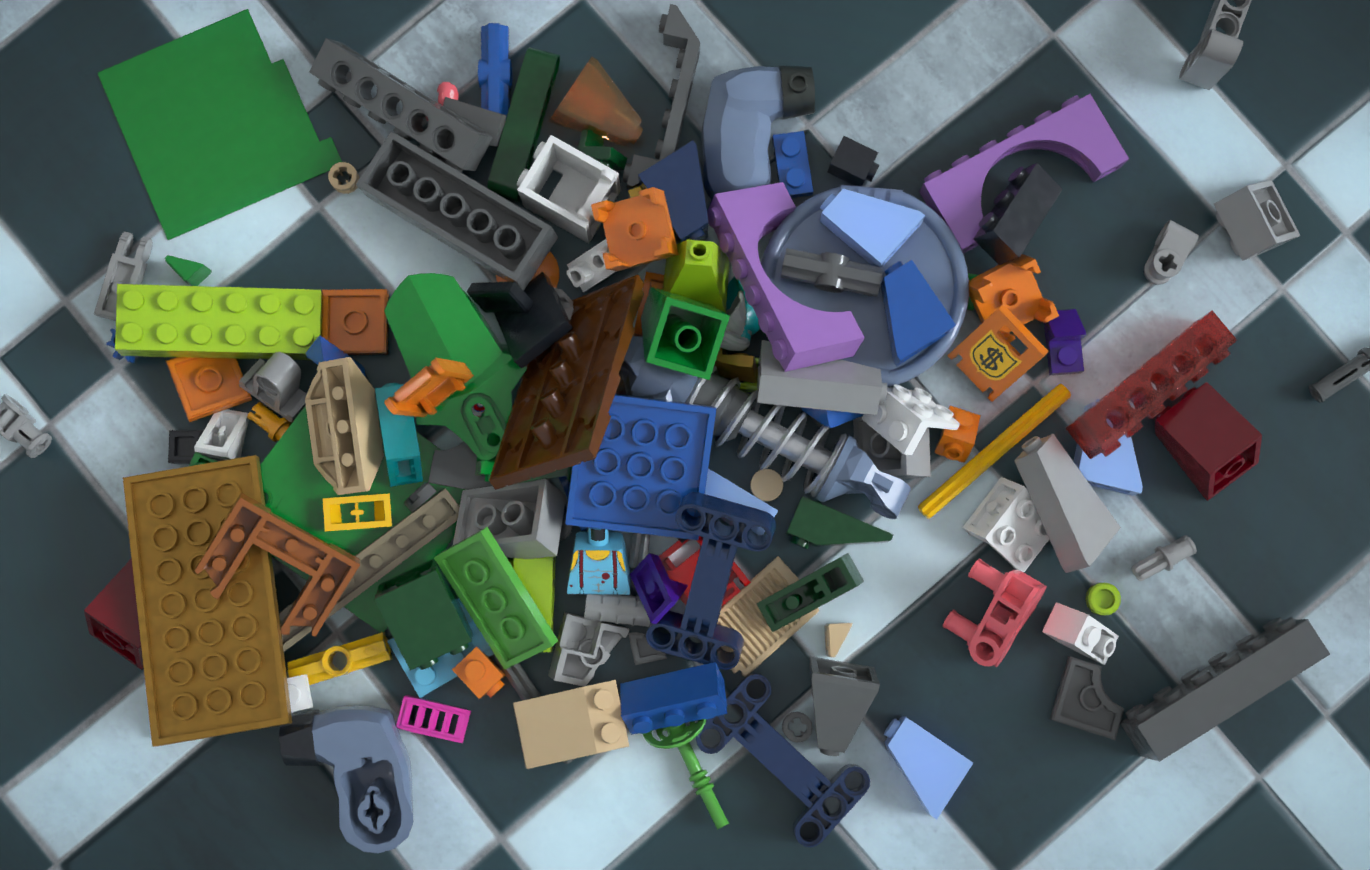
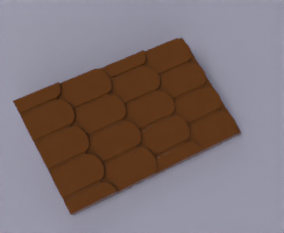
M638 274L572 300L574 310L570 323L573 328L526 365L528 369L522 376L489 479L495 490L529 480L531 477L536 478L555 472L556 469L562 470L578 465L582 461L587 462L596 459L611 418L608 412L621 380L619 371L635 331L633 323L644 296L642 290L644 283Z

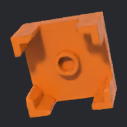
M651 187L638 191L639 196L618 202L605 200L591 204L595 221L603 223L609 253H603V259L607 270L621 271L679 255L663 190Z
M1021 254L1019 258L997 265L969 280V296L981 323L1002 304L1023 325L1034 319L1047 323L1059 316L1053 301L1043 298L1032 273H1041L1035 258ZM1006 325L999 330L1009 343L1016 339L1014 335L1010 334L1011 330Z

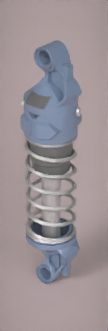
M632 337L619 371L623 377L627 396L714 406L717 408L713 436H716V447L722 445L725 441L735 439L738 433H740L742 438L737 450L738 458L745 457L755 442L765 446L759 462L760 470L768 468L777 455L780 454L786 457L781 476L783 482L790 480L799 468L803 466L808 469L804 482L805 494L811 492L812 497L816 496L815 499L823 503L843 494L863 493L870 500L872 510L886 518L897 519L911 491L910 486L902 479L878 471L865 451L858 448L856 438L850 435L847 436L846 433L842 434L833 450L829 451L823 448L829 433L828 427L824 425L820 427L811 441L802 437L807 421L805 412L799 414L787 429L780 425L785 406L774 405L766 417L758 414L761 403H757V390L751 395L740 390L738 377L728 380L719 375L717 367L714 366L710 380L647 363L644 358L643 337ZM776 414L774 422L771 421L774 415ZM792 461L795 462L793 467L790 469ZM814 473L818 474V476L811 483Z

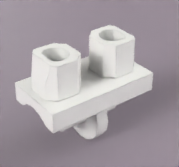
M606 239L567 264L569 270L566 272L574 287L580 286L583 292L617 272L607 270L605 267L603 253H609Z

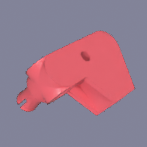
M979 558L972 566L968 577L994 591V598L981 623L976 625L953 609L942 627L967 641L966 645L975 662L982 666H995L997 668L1009 651L1018 632L1037 607L1047 586L1019 569L1003 574Z

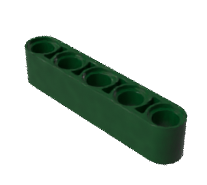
M531 47L525 53L487 185L489 190L503 198L517 202L521 199L517 190L519 188L517 181L525 169L530 170L558 74L560 55Z

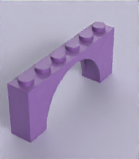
M1091 94L1081 99L1078 95L1068 99L1061 105V110L1053 114L1051 110H1048L1034 119L1035 124L1027 128L1020 125L1007 133V139L999 143L996 140L990 141L979 149L980 153L970 158L968 155H965L951 164L953 168L942 173L941 170H937L924 178L925 183L919 193L926 205L934 210L951 229L963 253L978 246L973 238L979 231V222L983 218L981 208L983 183L988 171L1004 157L1029 149L1053 151L1077 163L1089 175L1093 183L1120 169L1129 160Z
M780 182L717 193L714 195L707 210L708 224L714 229L719 239L720 248L723 253H726L732 265L733 274L736 279H739L745 291L746 300L753 307L758 317L760 329L766 333L772 345L773 355L780 361L784 372L853 357L865 337L852 312H826L799 304L783 294L770 281L760 263L758 242L765 235L776 230L785 217L796 208L784 183Z

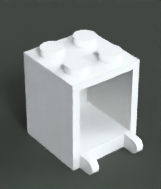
M550 135L546 143L542 141L536 148L533 155L535 161L530 170L525 169L521 173L517 181L519 196L525 208L589 244L601 225V222L594 219L591 204L605 200L611 202L616 200L621 191L619 173ZM554 170L563 176L547 200L540 196L539 193Z

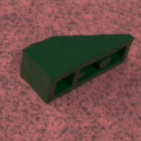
M804 496L800 498L785 533L791 536L790 543L804 549H808L809 545L820 547L885 543L891 541L894 535Z
M849 553L756 604L769 628L774 632L859 586L864 580Z

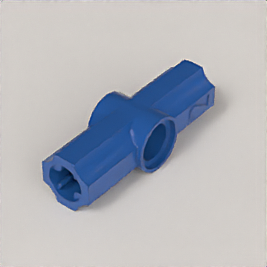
M488 23L485 26H481V59L478 61L481 108L504 115L508 114L510 108L509 88H512L513 82L512 62L509 59V27L500 23Z

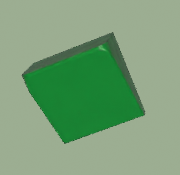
M170 255L165 257V262L191 286H198L212 273V270L204 264Z

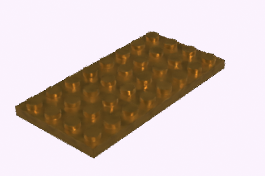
M253 455L123 477L152 747L291 724L292 715L271 553L252 544L218 600L210 593V590L216 585L204 569L199 574L195 572V568L240 493L265 506L259 457Z

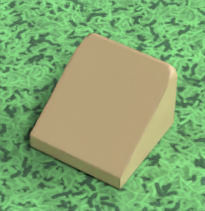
M853 623L826 624L824 626L827 657H836Z

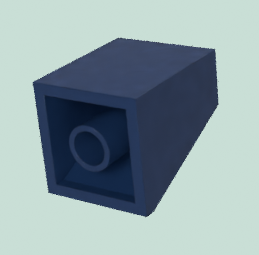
M692 140L638 174L641 190L655 187L664 191L676 245L687 239L705 241L704 239L708 238L709 221L697 145Z

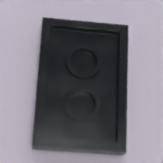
M541 272L531 280L524 290L527 296L534 302L529 312L494 313L512 358L520 368L529 364L573 328L550 279L544 272Z

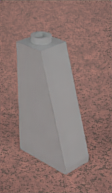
M762 340L758 364L757 403L877 415L879 402L885 403L887 383H882L881 369L839 359L784 372L780 361L773 355L770 341Z
M1051 434L1041 439L1039 436H1035L1022 445L1023 451L1014 460L1065 573L1090 567L1121 527L1055 435Z

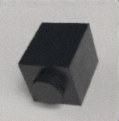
M843 136L830 162L827 173L854 186H863L865 180L872 182L880 166L875 163L879 152Z

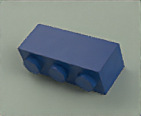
M716 662L620 684L621 717L631 735L644 734L651 730L680 726L683 723L701 719H712L715 716L728 714L725 681Z

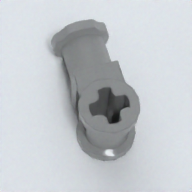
M4 394L1 398L3 402L0 404V435L9 441L18 442L27 450L26 454L30 458L37 457L48 448L52 437L48 433L43 434L33 425L36 420L28 414L29 412L14 398Z

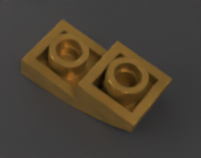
M720 347L714 365L717 367L719 375L730 379L738 377L739 381L757 383L758 369L754 356H749L745 353L727 355L726 349Z

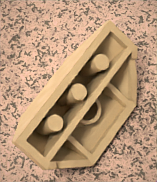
M351 357L319 362L316 369L318 372L312 380L305 398L314 466L325 480L334 487L333 490L337 495L370 491L384 456L375 389Z

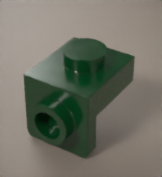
M591 129L582 130L577 150L613 170L625 169L627 157L613 147L603 146L604 139Z

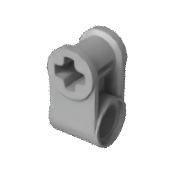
M1168 220L1155 241V246L1143 270L1146 279L1152 284L1161 285L1177 275L1187 256L1194 248L1199 235L1172 220Z

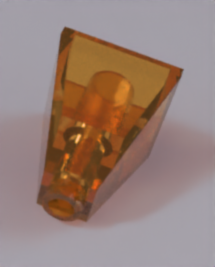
M594 57L590 58L550 119V122L555 125L582 133L583 129H590L604 140L623 146L628 142L634 145L644 130L639 126L642 119Z

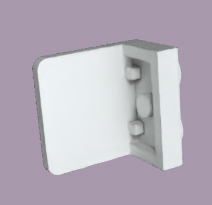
M900 385L887 387L885 403L879 402L877 415L864 414L862 417L864 422L905 455L913 454L927 427L957 430L960 425L952 417L954 413L942 405L935 404L931 400V394L920 388L908 390Z

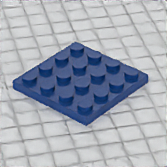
M615 394L608 412L611 418L596 459L587 462L582 461L581 464L572 466L565 525L699 540V535L688 533L677 525L676 513L687 494L692 492L705 494L717 408L714 406ZM686 508L690 515L694 517L701 516L697 509Z

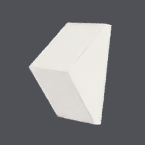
M230 409L214 413L194 446L195 452L223 460L241 458L249 422L247 418L248 413Z

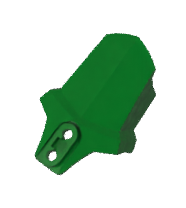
M435 273L408 275L392 294L384 312L411 378L425 366L429 367L431 361L436 357L463 362L474 375L464 384L466 388L463 391L456 390L435 408L437 413L434 415L428 414L425 417H416L417 425L446 426L461 438L479 459L484 461L490 460L497 456L512 410V390L528 368L527 366L520 368L514 362L508 346L500 343L473 299L465 293L453 276ZM475 404H482L484 406L485 412L483 417H477L473 414L472 408ZM496 433L499 435L500 443L497 446H491L488 443L489 434Z

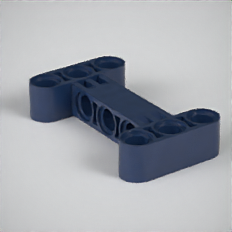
M692 492L683 498L676 513L677 525L682 530L703 537L684 614L669 610L657 624L651 623L646 632V640L657 651L702 664L716 662L719 669L728 670L738 664L744 647V639L738 631L717 624L738 547L758 552L767 549L772 542L776 530V522L774 517L766 511L703 493ZM686 508L697 509L701 516L694 517L690 515ZM727 517L734 525L725 526L719 521V518ZM755 526L761 527L767 534L757 535L751 528ZM658 627H664L670 633H662L658 630ZM689 637H697L702 642H693ZM721 646H728L732 648L734 651L726 652L721 648Z
M749 674L726 697L727 706L737 704L742 708L741 719L737 722H729L725 719L724 715L706 719L704 728L696 736L697 745L701 751L714 754L722 750L733 737L740 742L806 805V808L793 822L792 829L801 845L810 848L815 847L828 836L864 796L870 787L869 775L860 766L848 764L842 767L829 781L757 713V710L769 698L771 685L768 679L761 674ZM754 679L761 680L765 686L763 695L758 698L750 697L746 691L748 683ZM710 728L717 730L720 734V741L712 747L704 745L701 741L702 733ZM854 771L859 772L862 777L860 786L855 789L847 788L845 785L847 774ZM831 796L837 797L840 802L838 810L832 814L825 813L822 808L824 800ZM810 821L817 824V833L812 838H804L800 835V827L805 822Z

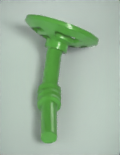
M706 719L698 720L697 723L692 721L689 726L683 723L680 726L656 729V733L661 741L656 740L652 736V730L644 733V739L651 746L662 749L678 748L691 775L689 781H694L692 787L698 789L695 793L701 796L717 830L729 824L712 790L714 784L709 783L711 778L710 776H705L708 772L702 769L690 744V741L704 728ZM663 731H667V737L663 735Z

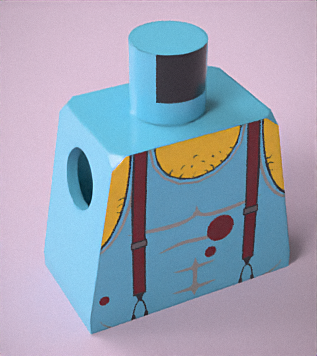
M589 527L588 532L576 533L569 570L567 594L630 595L631 569L629 567L623 534Z

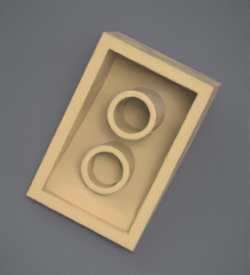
M616 680L513 703L526 769L629 747L625 722L621 717V703Z

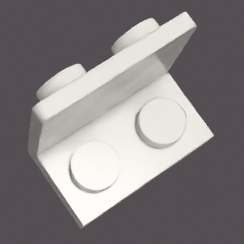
M1003 477L998 480L962 527L970 535L988 543L1011 566L1022 572L1027 570L1049 541V537L1027 488Z

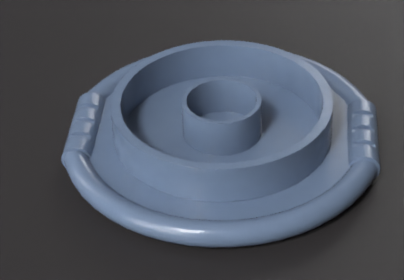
M841 185L840 187L819 193L800 204L785 217L770 238L761 261L762 268L770 281L783 294L799 304L826 312L851 311L865 338L853 357L842 360L881 369L882 383H887V387L907 382L932 367L954 342L966 315L969 299V278L964 254L959 242L945 221L934 210L917 198L903 192V190ZM842 189L918 210L925 215L922 224L882 267L881 283L886 276L884 271L899 261L904 265L912 260L956 326L951 333L897 367L892 358L881 283L878 296L874 297L844 290L841 293L827 292L816 288L814 284L781 278L786 248L818 255L825 252L836 253L848 257L852 262L870 265L820 222L821 205L832 193L837 196Z

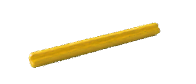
M1059 384L921 502L918 505V509L927 519L933 517L1071 397L1070 391L1063 384Z

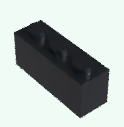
M1038 163L1027 168L1019 167L1008 178L1010 183L1007 188L995 198L993 202L995 206L992 211L979 222L980 229L973 240L998 265L1021 256L1063 190Z

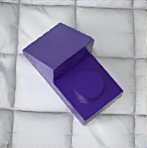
M1076 309L1057 310L1059 316L1044 323L1049 375L1084 372L1081 339L1086 336V331Z
M648 553L630 573L633 584L652 624H657L688 587L687 584L670 580L660 557L652 553Z

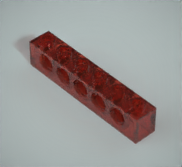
M1211 310L1195 321L1065 429L1090 459L1100 453L1105 457L1110 455L1121 446L1118 439L1124 434L1129 438L1144 426L1140 422L1146 416L1152 419L1166 408L1163 404L1166 399L1169 398L1171 401H1174L1188 389L1184 384L1189 380L1195 383L1209 372L1206 367L1212 362L1214 365H1217L1231 353L1228 348L1237 339L1214 311ZM1151 382L1156 386L1157 390L1153 388ZM1129 400L1134 404L1135 409L1131 407ZM1106 418L1111 421L1113 428L1108 425Z

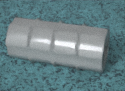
M587 594L584 619L629 624L632 626H650L649 617L640 597L637 595Z

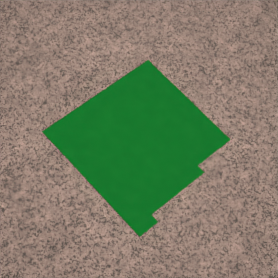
M248 9L98 72L100 81L167 240H171L330 171L333 165L342 162L332 137L319 142L284 59L271 63Z
M305 405L260 464L263 489L269 490L273 495V502L268 508L273 512L282 497L275 512L277 516L327 544L331 542L355 556L412 513L404 505V501L424 482L429 481L434 450L441 449L416 432L423 482L390 487L381 431L384 456L370 491L337 495L333 490L334 487L325 480L314 466ZM429 483L436 490L429 499L446 488L460 507L462 491L464 489ZM264 492V499L266 504L268 502V495ZM390 493L392 526L325 532L322 498ZM374 501L358 502L359 510H364V514L359 515V522L375 521ZM355 503L340 504L342 523H355V515L350 514L352 510H355ZM457 521L346 604L344 608L378 632H384L388 626L374 601L379 585L434 559L436 555L444 551L454 538ZM272 555L273 558L306 581L308 580L309 574Z

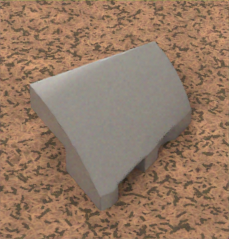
M564 612L548 676L554 681L586 686L594 677L598 666L604 664L611 656L609 653L622 637L626 638L629 628L604 621L584 619V616Z

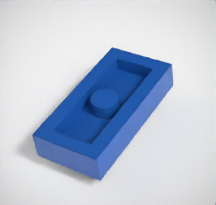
M804 131L773 135L772 142L778 182L784 183L791 198L813 195Z

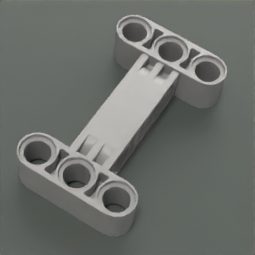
M1214 0L1199 43L1190 52L1181 69L1180 80L1210 90L1233 67L1243 46V40L1237 38L1252 0H1233L1237 7L1231 6L1227 0ZM1216 27L1222 28L1226 34L1217 31Z

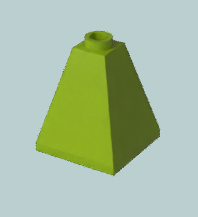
M687 239L677 244L679 255L666 258L663 290L711 304L726 313L730 265L726 253H723L721 248L711 241Z

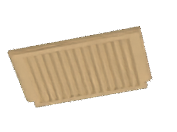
M779 556L750 580L751 583L747 587L744 586L740 589V592L721 608L717 624L738 631L744 639V647L739 662L731 669L734 674L740 670L744 677L748 676L819 612L817 608L774 632L771 631L756 603L799 580ZM721 646V648L726 652L734 651L732 648L728 646Z

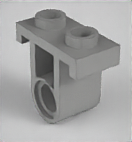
M275 352L266 363L260 358L239 380V386L291 423L306 405L305 398L308 391L305 393L299 389L301 369L291 357L282 352Z

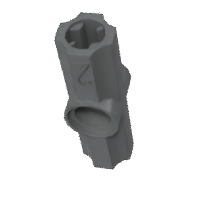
M786 248L781 278L814 284L816 288L827 292L841 293L844 290L877 297L883 268L852 262L848 257L836 253L825 252L818 255Z

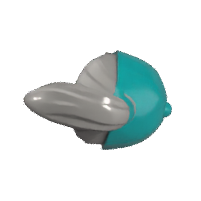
M734 276L728 284L726 314L730 315L720 347L730 351H744L750 345L751 336L759 331L760 326L753 307L746 300L745 291L739 279H736Z

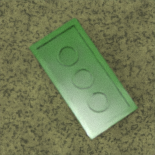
M488 527L434 557L504 670L552 647L558 642L557 637Z

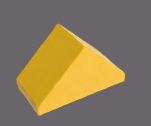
M390 493L322 498L325 532L392 526ZM374 501L375 521L359 522V515L364 514V510H359L358 502ZM355 503V510H352L350 514L355 515L356 522L342 523L340 504Z

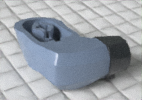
M341 706L323 711L317 709L292 715L291 724L280 725V750L283 762L286 765L323 766V763L333 767L334 783L339 797V827L348 843L363 852L382 853L395 849L408 838L414 822L411 761L399 730L396 728L393 713L390 710L374 706Z

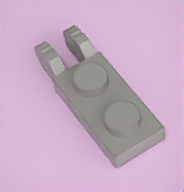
M122 233L115 254L112 253L94 315L116 321L117 284L141 285L147 267L146 262L152 250L153 242L151 238H141L133 259L129 258L128 255L131 252L134 237L132 233Z

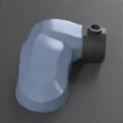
M754 66L731 70L714 77L711 82L701 133L704 163L703 184L711 200L717 193L772 184L773 180L768 156L771 122L780 117L782 120L815 113V87L811 67Z

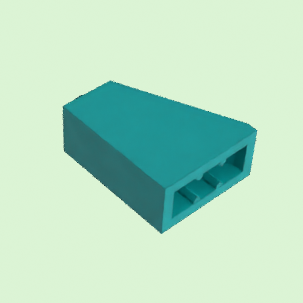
M389 383L381 388H375L390 487L423 482L414 416L394 415L384 404L387 398L395 396L394 392L404 385L399 383Z

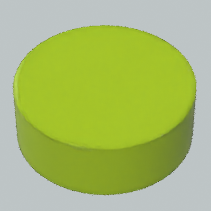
M1110 583L1094 584L1086 593L1087 607L1097 615H1111L1118 610L1121 604V595L1118 589Z

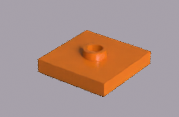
M387 289L322 290V337L347 355L388 354V323L384 310L389 301V291Z
M176 357L166 361L189 422L252 400L250 393L239 386V380L243 377L236 358Z

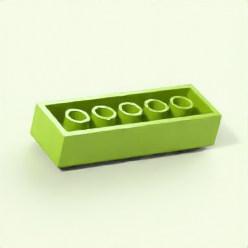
M117 284L115 350L121 356L270 359L275 352H282L293 360H310L306 357L305 353L316 338L322 336L321 290Z

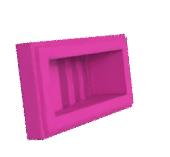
M405 695L396 728L463 743L471 710L412 695ZM413 705L419 706L415 723H410ZM427 708L432 709L428 727L422 726ZM440 711L446 712L442 729H436ZM453 714L459 715L455 733L448 732Z

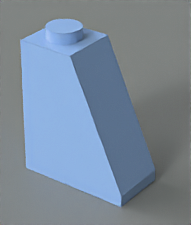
M842 189L837 196L832 193L820 207L822 210L820 222L870 265L883 267L922 224L925 217L918 210L847 189Z
M1096 399V403L1092 402L1084 408L1073 462L1093 487L1131 496L1140 494L1143 486L1125 409L1115 407L1116 403L1113 401Z
M901 716L899 720L894 718L884 732V735L887 736L884 744L925 811L935 819H938L973 765V762L907 717Z

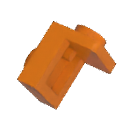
M949 406L948 409L954 413L952 417L960 425L957 430L942 429L935 453L950 460L964 463L975 444L981 415Z
M478 646L452 669L479 699L486 694L490 698L493 697L505 685L501 681L505 677L503 671Z

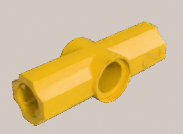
M385 632L340 646H334L327 650L287 662L289 678L307 674L310 686L392 660L391 648L387 642L388 639ZM339 651L344 653L347 658V664L342 670H338L333 664L334 655Z

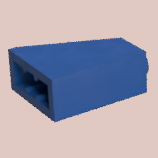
M912 260L904 265L899 261L884 271L886 276L881 283L892 358L896 367L951 333L956 326Z

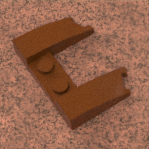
M240 493L195 568V572L199 574L204 569L216 585L210 590V593L218 600L252 544L260 547L310 575L280 626L281 634L289 635L290 626L312 627L311 636H316L359 568L360 559L331 542L327 544L272 513L270 508Z

